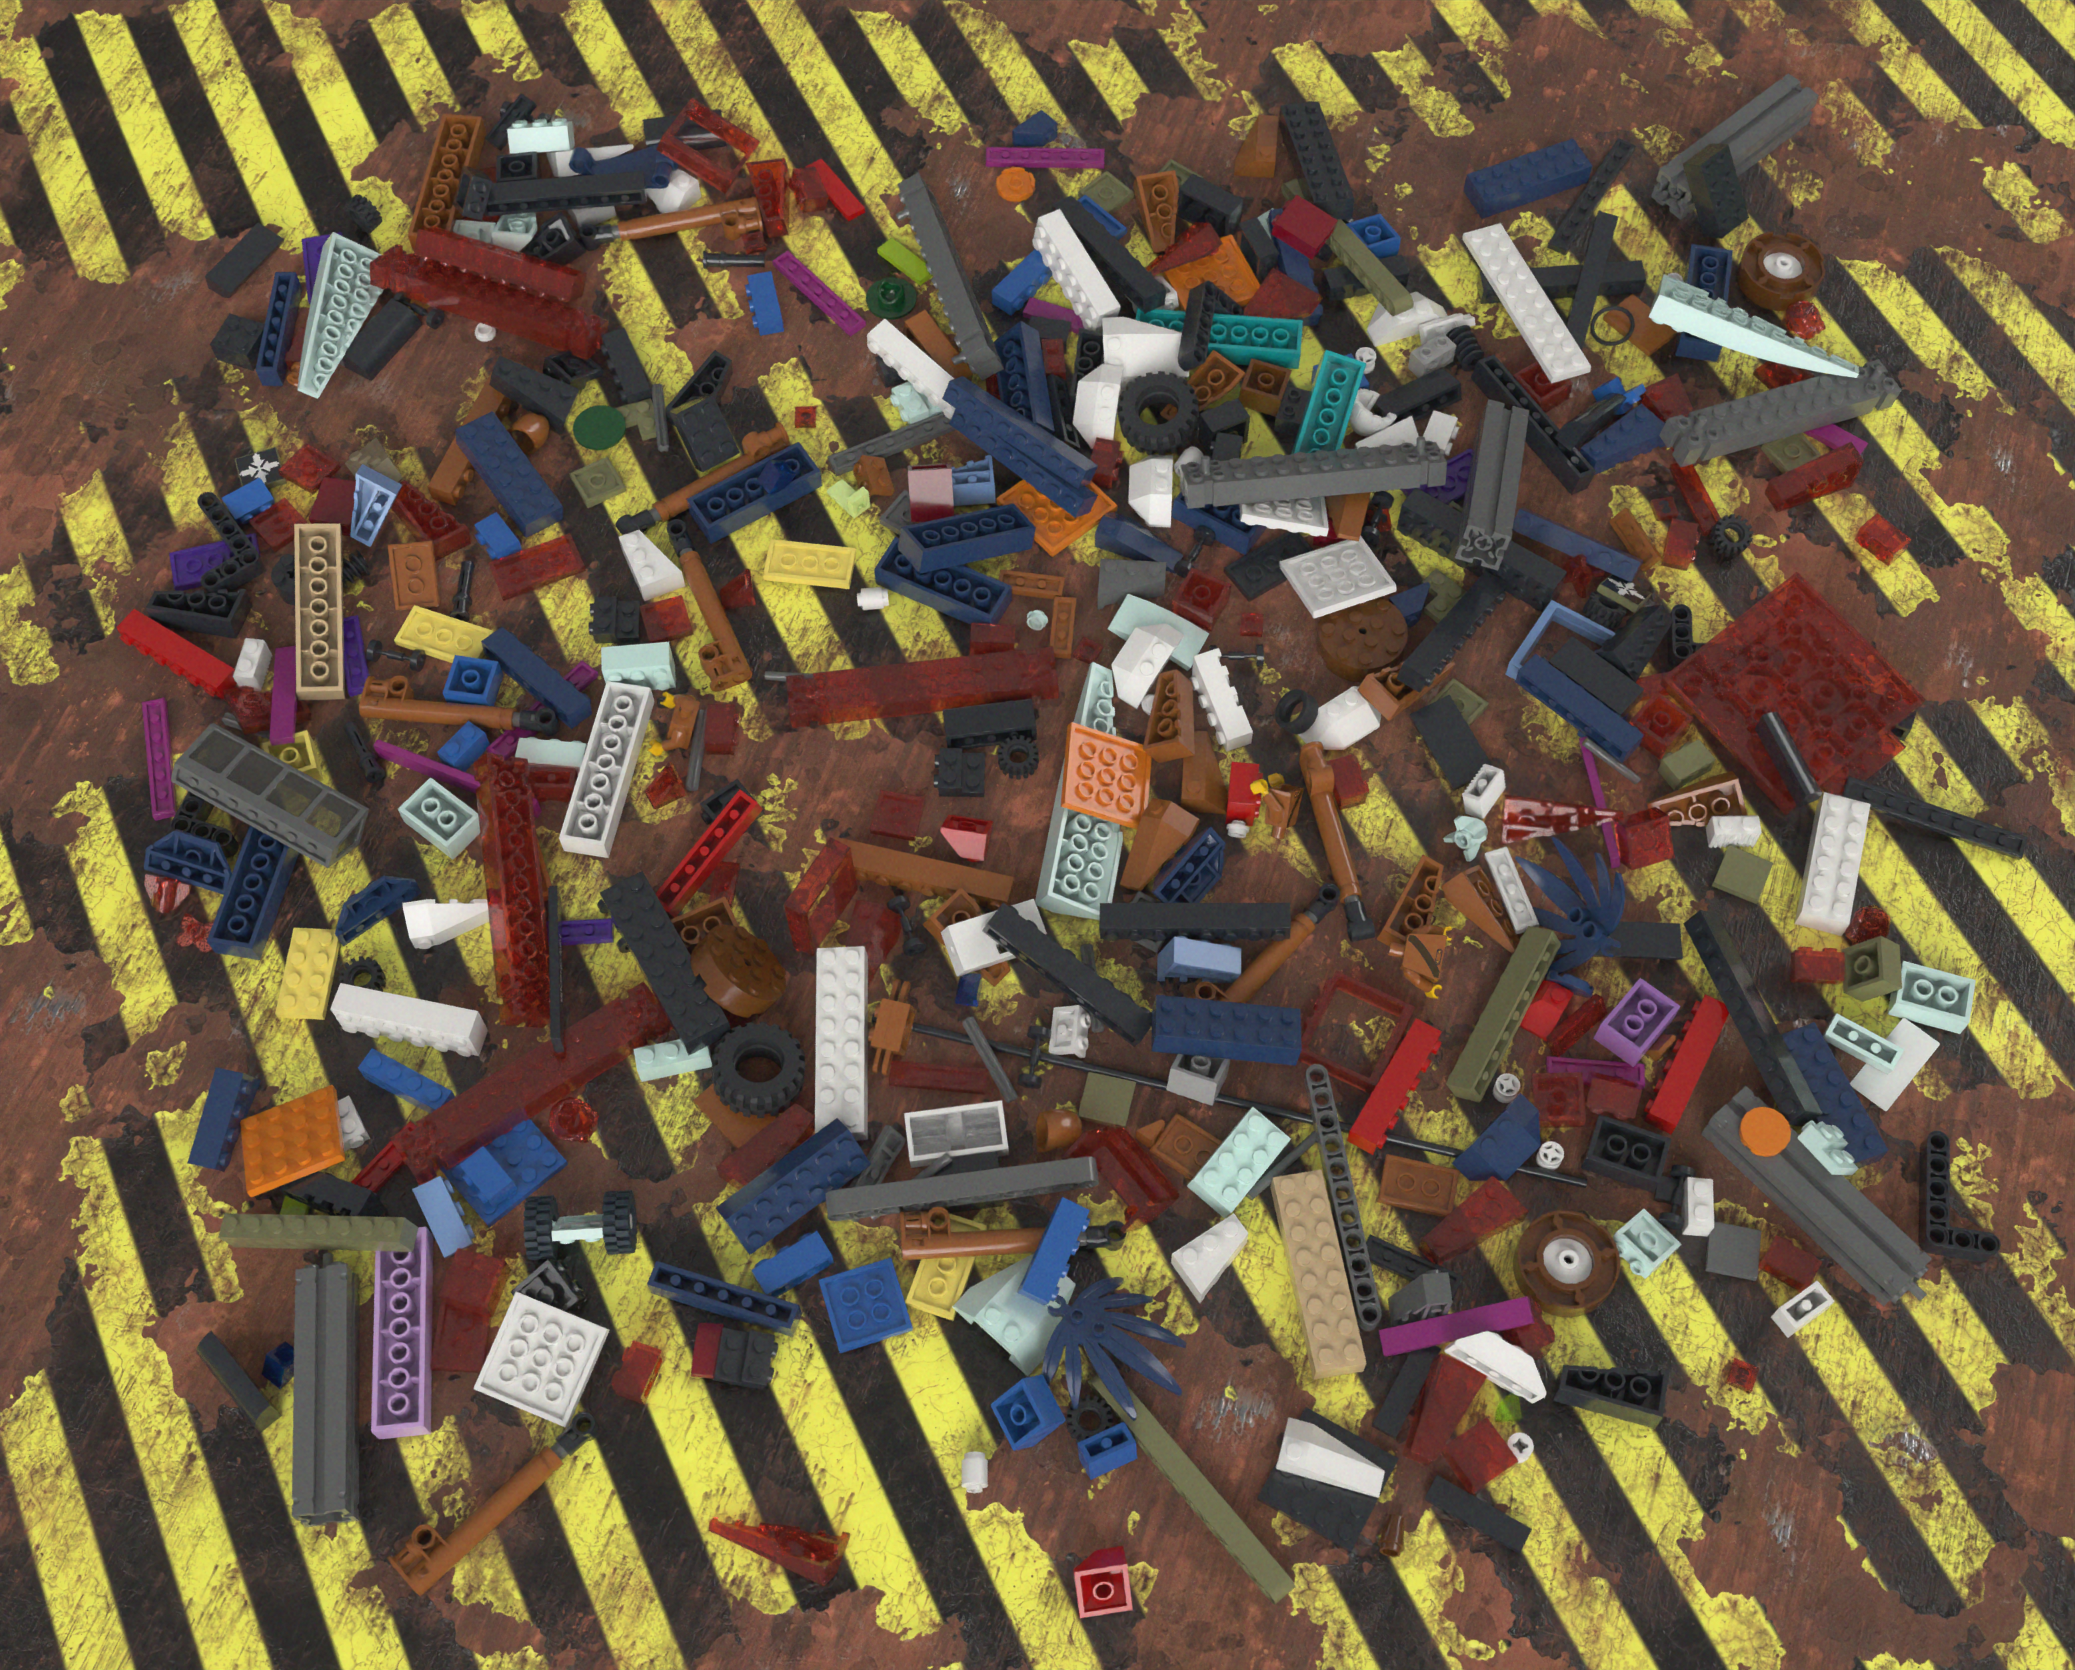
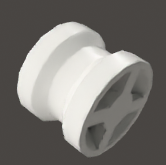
M1369 347L1358 349L1355 355L1356 360L1366 363L1363 374L1371 373L1375 367L1376 353Z
M1512 1074L1500 1075L1493 1088L1494 1097L1502 1103L1512 1102L1520 1089L1518 1078Z
M1545 1142L1536 1155L1538 1166L1554 1171L1559 1167L1564 1158V1151L1560 1144L1556 1142Z
M1519 1432L1510 1436L1504 1448L1508 1460L1517 1464L1525 1462L1533 1452V1441L1525 1433Z

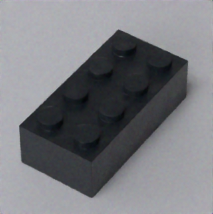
M1710 143L1683 163L1704 237L1723 238L1749 218L1728 144Z

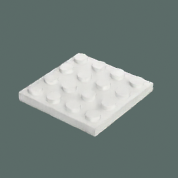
M1324 496L1239 504L1240 520L1248 525L1257 524L1270 529H1286L1293 533L1304 532L1312 536H1327L1329 528Z
M1361 535L1359 542L1345 540L1280 561V569L1313 618L1396 592L1395 582Z
M515 1292L473 1389L567 1428L609 1333V1329Z

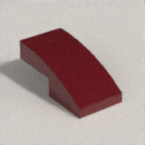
M699 1322L693 1352L691 1377L713 1378L720 1332L724 1328V1324Z

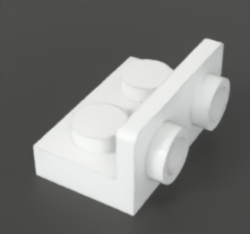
M1080 1005L1054 1008L1049 1053L1053 1055L1075 1054L1079 1058H1085L1091 1018L1089 1013Z

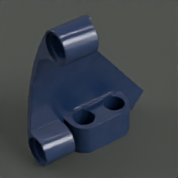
M676 136L671 139H661L659 144L597 161L588 150L577 147L572 152L569 167L573 172L583 176L644 171L647 188L664 189L670 183L672 172L678 169L684 141Z

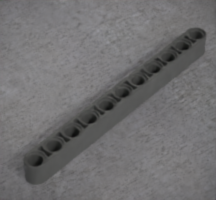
M1313 1064L1306 1071L1304 1085L1357 1324L1361 1329L1371 1331L1378 1326L1381 1319L1380 1303L1329 1075L1324 1066ZM1318 1075L1322 1078V1081L1314 1082L1310 1076ZM1324 1098L1327 1104L1319 1105L1315 1099ZM1329 1121L1332 1127L1324 1128L1320 1122ZM1327 1144H1334L1338 1150L1330 1152L1325 1146ZM1338 1167L1342 1170L1343 1174L1334 1175L1330 1169ZM1344 1191L1347 1193L1348 1198L1340 1199L1336 1196V1192ZM1350 1215L1354 1221L1352 1223H1345L1342 1221L1341 1216ZM1350 1238L1355 1239L1359 1246L1355 1248L1350 1247L1346 1240ZM1353 1263H1360L1363 1265L1364 1271L1357 1272L1351 1265ZM1365 1287L1369 1290L1370 1295L1366 1297L1360 1296L1357 1289ZM1364 1312H1371L1374 1314L1375 1320L1372 1322L1366 1321L1362 1314Z
M1080 1157L833 1190L826 1193L827 1216L830 1221H844L897 1214L899 1211L912 1212L932 1209L934 1207H949L1091 1188L1099 1184L1096 1159L1094 1157Z

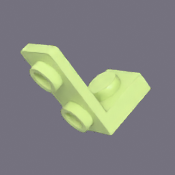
M841 479L827 489V494L854 519L870 507L869 492L864 487L855 491Z

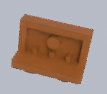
M862 455L853 467V474L856 477L858 489L864 487L869 492V499L873 494L892 496L895 490L885 459Z

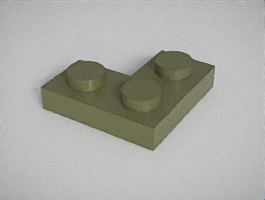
M651 398L615 408L623 415L626 428L638 426L643 441L657 437Z
M1436 568L1422 581V584L1429 582V593L1435 597L1424 608V613L1439 623L1467 591Z

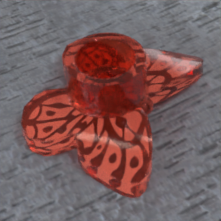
M184 914L180 925L182 932L177 935L176 943L180 946L195 944L202 952L212 951L207 939L214 922L203 925L192 915Z

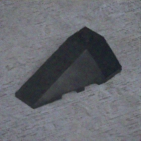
M561 211L545 221L540 226L542 230L532 238L525 249L513 256L503 267L502 272L510 286L569 264L586 253L580 237Z

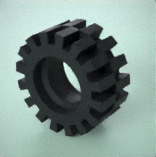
M356 194L344 205L345 214H348L347 217L352 220L353 224L357 225L358 229H362L363 232L369 234L382 223V216L376 210V206H373L370 200L367 201V198L362 197L360 194Z
M1731 514L1729 517L1726 515L1712 527L1709 537H1712L1710 543H1715L1713 549L1719 548L1718 553L1721 555L1725 552L1724 556L1726 557L1729 555L1734 557L1737 554H1741L1753 540L1751 537L1754 535L1753 531H1749L1752 528L1751 524L1746 525L1747 519L1741 521L1742 516L1738 515L1735 518V514ZM1725 529H1733L1739 536L1738 542L1732 543L1728 541L1724 536Z
M1597 591L1590 594L1583 608V613H1586L1585 616L1587 618L1590 617L1591 621H1595L1597 624H1602L1603 627H1609L1610 629L1618 628L1627 613V608Z
M1021 735L1020 739H1017L1016 736H1012V741L1009 738L1005 739V743L1002 742L998 749L1000 770H1003L1005 776L1009 773V778L1011 779L1015 775L1016 780H1020L1021 775L1024 776V779L1028 778V773L1032 776L1034 769L1037 770L1039 764V751L1036 748L1035 742L1031 743L1030 738H1027L1025 741L1024 736ZM1022 752L1026 754L1027 759L1022 763H1015L1010 760V755Z
M360 956L359 961L353 958L351 959V965L347 962L344 964L346 970L341 968L340 973L342 976H339L340 983L356 986L354 985V979L362 973L371 974V980L366 985L357 987L383 992L382 987L386 986L384 981L386 976L377 961H372L370 957H366L365 960L363 956Z
M1085 1395L1084 1399L1080 1397L1078 1408L1074 1410L1071 1404L1070 1409L1067 1411V1431L1070 1433V1437L1076 1439V1443L1111 1428L1113 1425V1414H1111L1110 1406L1107 1407L1106 1401H1100L1097 1396L1090 1398V1395ZM1094 1412L1097 1414L1100 1420L1098 1427L1094 1430L1084 1429L1079 1422L1083 1413Z

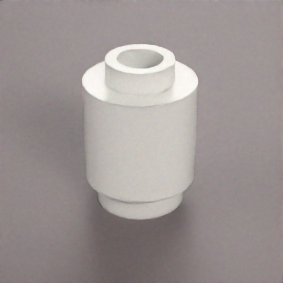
M1196 447L1185 449L1174 464L1176 474L1180 477V465L1197 462L1200 466L1201 457L1203 456L1202 452Z
M882 587L861 588V593H857L858 606H862L863 610L884 609V606H889L888 589H882Z
M968 1452L964 1454V1459L962 1460V1487L967 1488L969 1493H980L982 1488L988 1486V1460L985 1459V1453Z

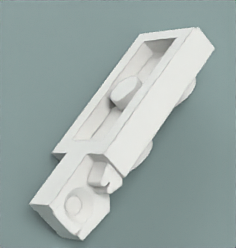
M1456 313L1419 324L1421 345L1442 332L1446 335L1453 328L1462 325L1474 326L1475 317L1470 314Z

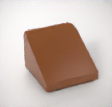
M1661 1034L1646 1054L1655 1062L1659 1061L1672 1047L1676 1036Z
M1161 1119L1136 1131V1140L1151 1149L1164 1131L1165 1121Z

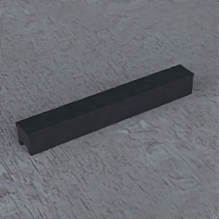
M1601 210L1598 211L1594 219L1565 324L1581 351L1619 217L1602 212Z

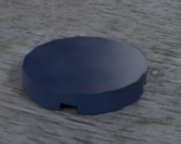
M1551 970L1546 978V981H1553L1574 992V995L1591 998L1594 987L1590 986L1588 982L1570 974H1563L1561 977L1558 976V971Z

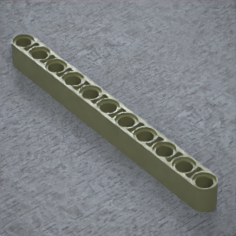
M1297 178L1281 185L1282 194L1287 201H1292L1296 195L1304 199ZM1341 219L1338 220L1335 230L1326 244L1390 315L1396 316L1412 309L1414 303L1410 293Z
M1098 1374L1091 1378L1088 1384L1101 1401H1106L1107 1407L1110 1406L1111 1413L1119 1423L1125 1422L1140 1448L1268 1600L1276 1605L1295 1588V1584L1288 1574L1128 1386L1127 1389L1137 1415L1135 1421L1116 1402Z

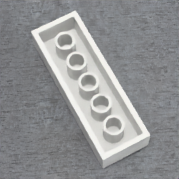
M1058 209L1038 217L1032 240L1034 248L1037 251L1039 250L1044 264L1047 267L1049 266L1054 280L1057 283L1059 282L1065 298L1070 300L1075 314L1079 315L1083 321L1084 328L1103 333L1102 318L1118 317L1120 304L1061 210Z
M1826 792L1823 793L1816 806L1795 924L1842 936L1849 926L1870 810L1869 803Z
M340 983L331 1006V1011L342 1028L347 1032H364L374 1038L384 1036L399 1043L402 1040L408 1041L418 1047L432 1046L442 1052L452 1050L466 1057L480 1055L488 1032L478 1011Z

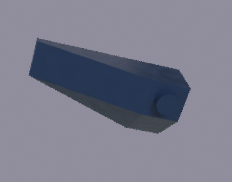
M1117 513L1103 515L1095 531V547L1136 561L1166 562V571L1176 574L1174 571L1175 564L1183 559V554L1133 519Z

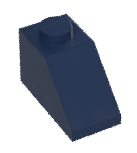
M1040 110L1012 130L1013 145L1045 146L1057 137V122Z
M1429 582L1389 598V602L1395 605L1402 613L1407 627L1416 625L1420 620L1430 589Z

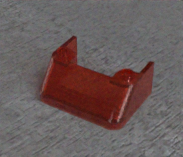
M1119 1125L1085 1131L1061 1157L1062 1160L1080 1157H1094L1096 1159L1098 1172L1128 1206L1124 1210L1126 1224L1120 1229L1123 1233L1143 1228L1172 1206L1180 1197L1178 1190L1126 1129Z

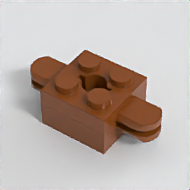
M895 979L890 999L882 998L881 1004L877 1003L874 1017L877 1018L875 1027H871L868 1040L871 1041V1046L877 1050L872 1067L873 1073L878 1074L882 1065V1075L887 1076L890 1071L893 1055H906L917 1011L911 1004L906 1003L910 990L909 981H904L901 988V979Z

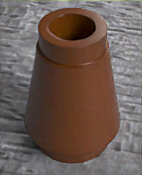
M1389 1515L1378 1542L1380 1546L1379 1551L1385 1556L1399 1557L1401 1552L1404 1551V1518L1402 1516Z

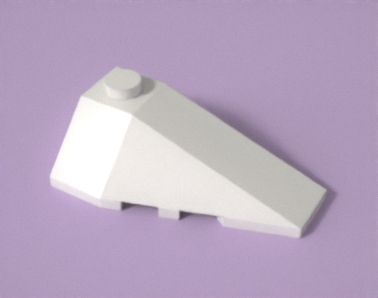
M633 144L585 149L597 161L617 157L633 149ZM573 150L546 152L554 177L579 175L569 167Z

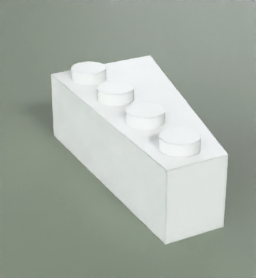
M1217 648L1194 656L1190 681L1193 683V690H1197L1199 694L1198 699L1201 707L1205 708L1208 713L1207 719L1210 726H1214L1217 731L1216 738L1220 745L1223 744L1227 752L1251 744L1253 731L1242 705L1237 706L1239 701L1234 686H1229V672L1226 665L1221 667L1219 662L1221 652Z

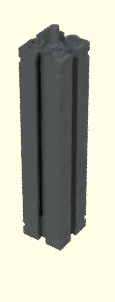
M1788 73L1782 80L1777 81L1672 159L1668 165L1660 168L1656 179L1659 183L1654 186L1651 197L1662 206L1665 204L1669 205V211L1682 220L1687 216V213H1691L1696 209L1683 163L1710 143L1728 144L1737 177H1739L1800 131L1801 127H1805L1809 123L1813 113L1811 109L1815 107L1819 95L1809 87L1802 89L1801 82Z
M1488 399L1482 419H1480L1475 432L1455 559L1470 563L1473 562L1474 558L1481 560V566L1498 570L1504 556V550L1507 549L1512 537L1529 410L1513 406L1510 411L1504 408L1505 403Z
M1747 1086L1712 1116L1701 1134L1708 1141H1711L1715 1148L1866 1291L1873 1294L1883 1307L1889 1301L1895 1303L1907 1291L1912 1293L1919 1301L1927 1295L1916 1282L1929 1270L1925 1265L1932 1258L1921 1251L1914 1241L1843 1175H1832L1797 1138L1799 1135L1791 1127L1789 1143L1784 1150L1775 1156H1759L1752 1153L1751 1149L1747 1146H1744L1739 1136L1741 1120L1747 1112L1754 1108H1769L1759 1097H1755Z
M325 1253L323 1254V1269H320L319 1265L314 1264L306 1265L304 1269H295L297 1284L295 1285L292 1463V1499L294 1503L292 1505V1517L297 1521L301 1520L300 1523L305 1527L327 1525L329 1522L345 1523L359 1521L357 1506L359 1504L360 1294L358 1289L360 1288V1279L355 1273H352V1269L347 1263L341 1261L333 1262V1254Z

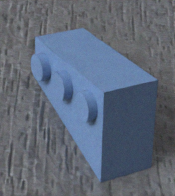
M987 455L985 460L975 463L973 460L966 462V466L957 469L954 466L951 467L954 506L996 503L991 455Z
M362 464L355 477L356 487L350 537L371 547L402 485Z
M1185 936L1173 937L1158 954L1157 981H1165V977H1180V982H1187V978H1202V982L1233 983L1241 975V948L1233 947L1231 944H1214L1208 940L1197 941L1188 939Z
M439 1176L412 1189L444 1258H448L474 1245L472 1239L476 1238L471 1225H465L462 1218L465 1212L460 1202H455L452 1193L455 1191L449 1179L445 1180V1178Z

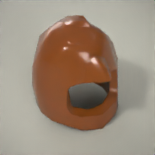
M533 413L521 416L507 430L523 453L527 455L534 454L547 441L550 433L547 418ZM513 430L522 432L524 436L522 442L519 443L514 439Z
M1051 1109L1040 1112L1037 1116V1152H1049L1056 1148H1062L1066 1154L1070 1151L1072 1145L1078 1143L1082 1137V1122L1073 1111Z

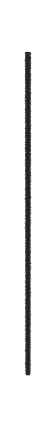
M873 1013L871 1022L876 1023L877 1018L874 1017ZM916 1022L913 1023L912 1032L974 1046L967 1034ZM986 1039L993 1051L1030 1058L1031 1049ZM1040 1052L1039 1061L1134 1081L1139 1085L1167 1091L1168 1081ZM1221 1093L1218 1094L1215 1100L1216 1103L1246 1110L1254 1107L1260 1113L1313 1125L1311 1114ZM1329 1121L1320 1122L1324 1128L1332 1127ZM1339 1121L1341 1132L1349 1133L1354 1124ZM1388 1132L1385 1133L1388 1136L1386 1140L1388 1143L1456 1158L1463 1151L1462 1149ZM1522 1164L1515 1171L1581 1188H1586L1587 1185L1586 1178Z

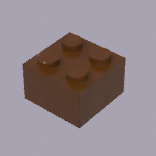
M1251 358L1240 389L1239 401L1245 408L1276 417L1292 370Z

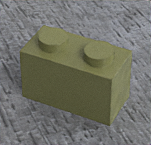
M1698 739L1693 743H1685L1675 753L1669 752L1661 758L1658 772L1675 791L1711 771L1716 759Z

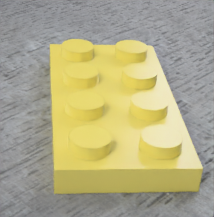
M771 539L763 579L850 589L857 551L856 548Z
M414 605L394 641L398 646L413 651L415 649L424 650L426 655L453 663L455 655L482 659L484 651L481 641L494 632Z
M293 928L275 1012L278 1018L325 1020L340 948V942L335 935L334 929Z
M949 1213L951 1232L987 1230V1225ZM936 1219L935 1225H941L944 1223L940 1219ZM977 1256L921 1259L905 1304L953 1321L957 1312L953 1305L963 1296Z

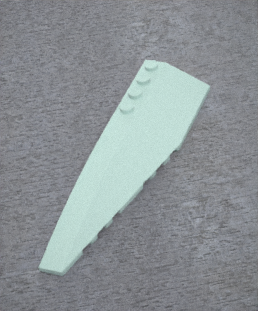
M1094 662L1090 664L1073 723L1116 736V728L1113 727L1115 709L1112 707L1111 699L1114 696L1112 670ZM1063 762L1035 903L1037 906L1054 913L1099 920L1100 903H1112L1123 843V832H1120V824L1061 807Z

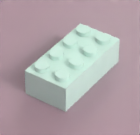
M1252 1107L1188 1183L1187 1187L1223 1218H1226L1233 1212L1291 1138Z

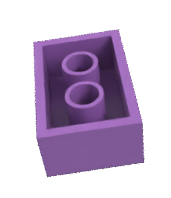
M1640 978L1601 1023L1593 1039L1634 1067L1673 1021L1681 1006Z

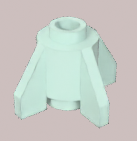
M1458 816L1454 819L1457 831L1448 834L1443 839L1444 842H1455L1460 848L1465 849L1463 852L1466 861H1471L1476 857L1481 843L1487 838V826L1478 818Z

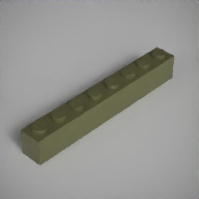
M1528 926L1525 933L1521 936L1514 954L1510 957L1509 964L1500 976L1496 989L1491 994L1484 1012L1481 1013L1474 1031L1470 1034L1463 1052L1459 1055L1458 1062L1448 1076L1446 1085L1455 1097L1480 1103L1561 945L1553 930Z
M225 1213L218 1238L232 1247L413 1252L418 1227L405 1217Z

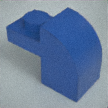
M1616 377L1601 384L1592 393L1596 401L1610 393H1619L1626 396L1627 399L1616 413V415H1620L1632 408L1633 403L1641 399L1640 395L1646 389L1642 383L1625 391L1621 381Z

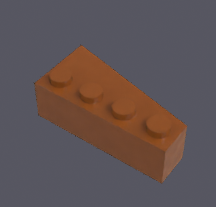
M923 310L905 321L904 336L954 379L963 376L972 382L973 373L968 365L969 363L963 361L958 365H954L952 358L960 354V351L952 346L948 335L940 330L936 319Z
M1177 669L1159 673L1143 750L1158 763L1195 755L1193 683Z
M1422 855L1377 938L1378 941L1388 946L1391 941L1404 944L1406 935L1410 934L1413 929L1431 924L1444 865Z

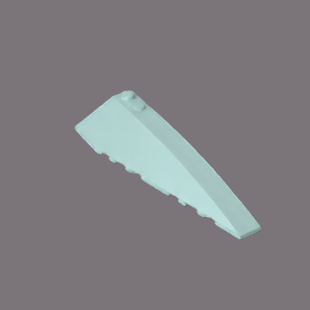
M334 232L323 245L304 336L297 389L317 399L382 293L390 258Z
M1663 275L1649 313V317L1652 318L1653 322L1657 324L1665 323L1677 332L1685 331L1726 348L1768 361L1817 372L1857 378L1859 366L1834 354L1829 357L1822 348L1818 346L1809 347L1803 342L1804 339L1798 336L1792 339L1785 335L1787 331L1757 316L1750 318L1748 313L1739 307L1731 309L1725 304L1726 301L1720 298L1713 300L1708 297V292Z

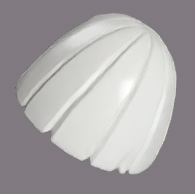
M1358 389L1349 422L1352 429L1361 436L1369 437L1388 428L1397 417L1395 414L1388 413L1386 417L1381 418L1370 412L1380 395L1379 393L1372 390L1369 391L1368 389Z

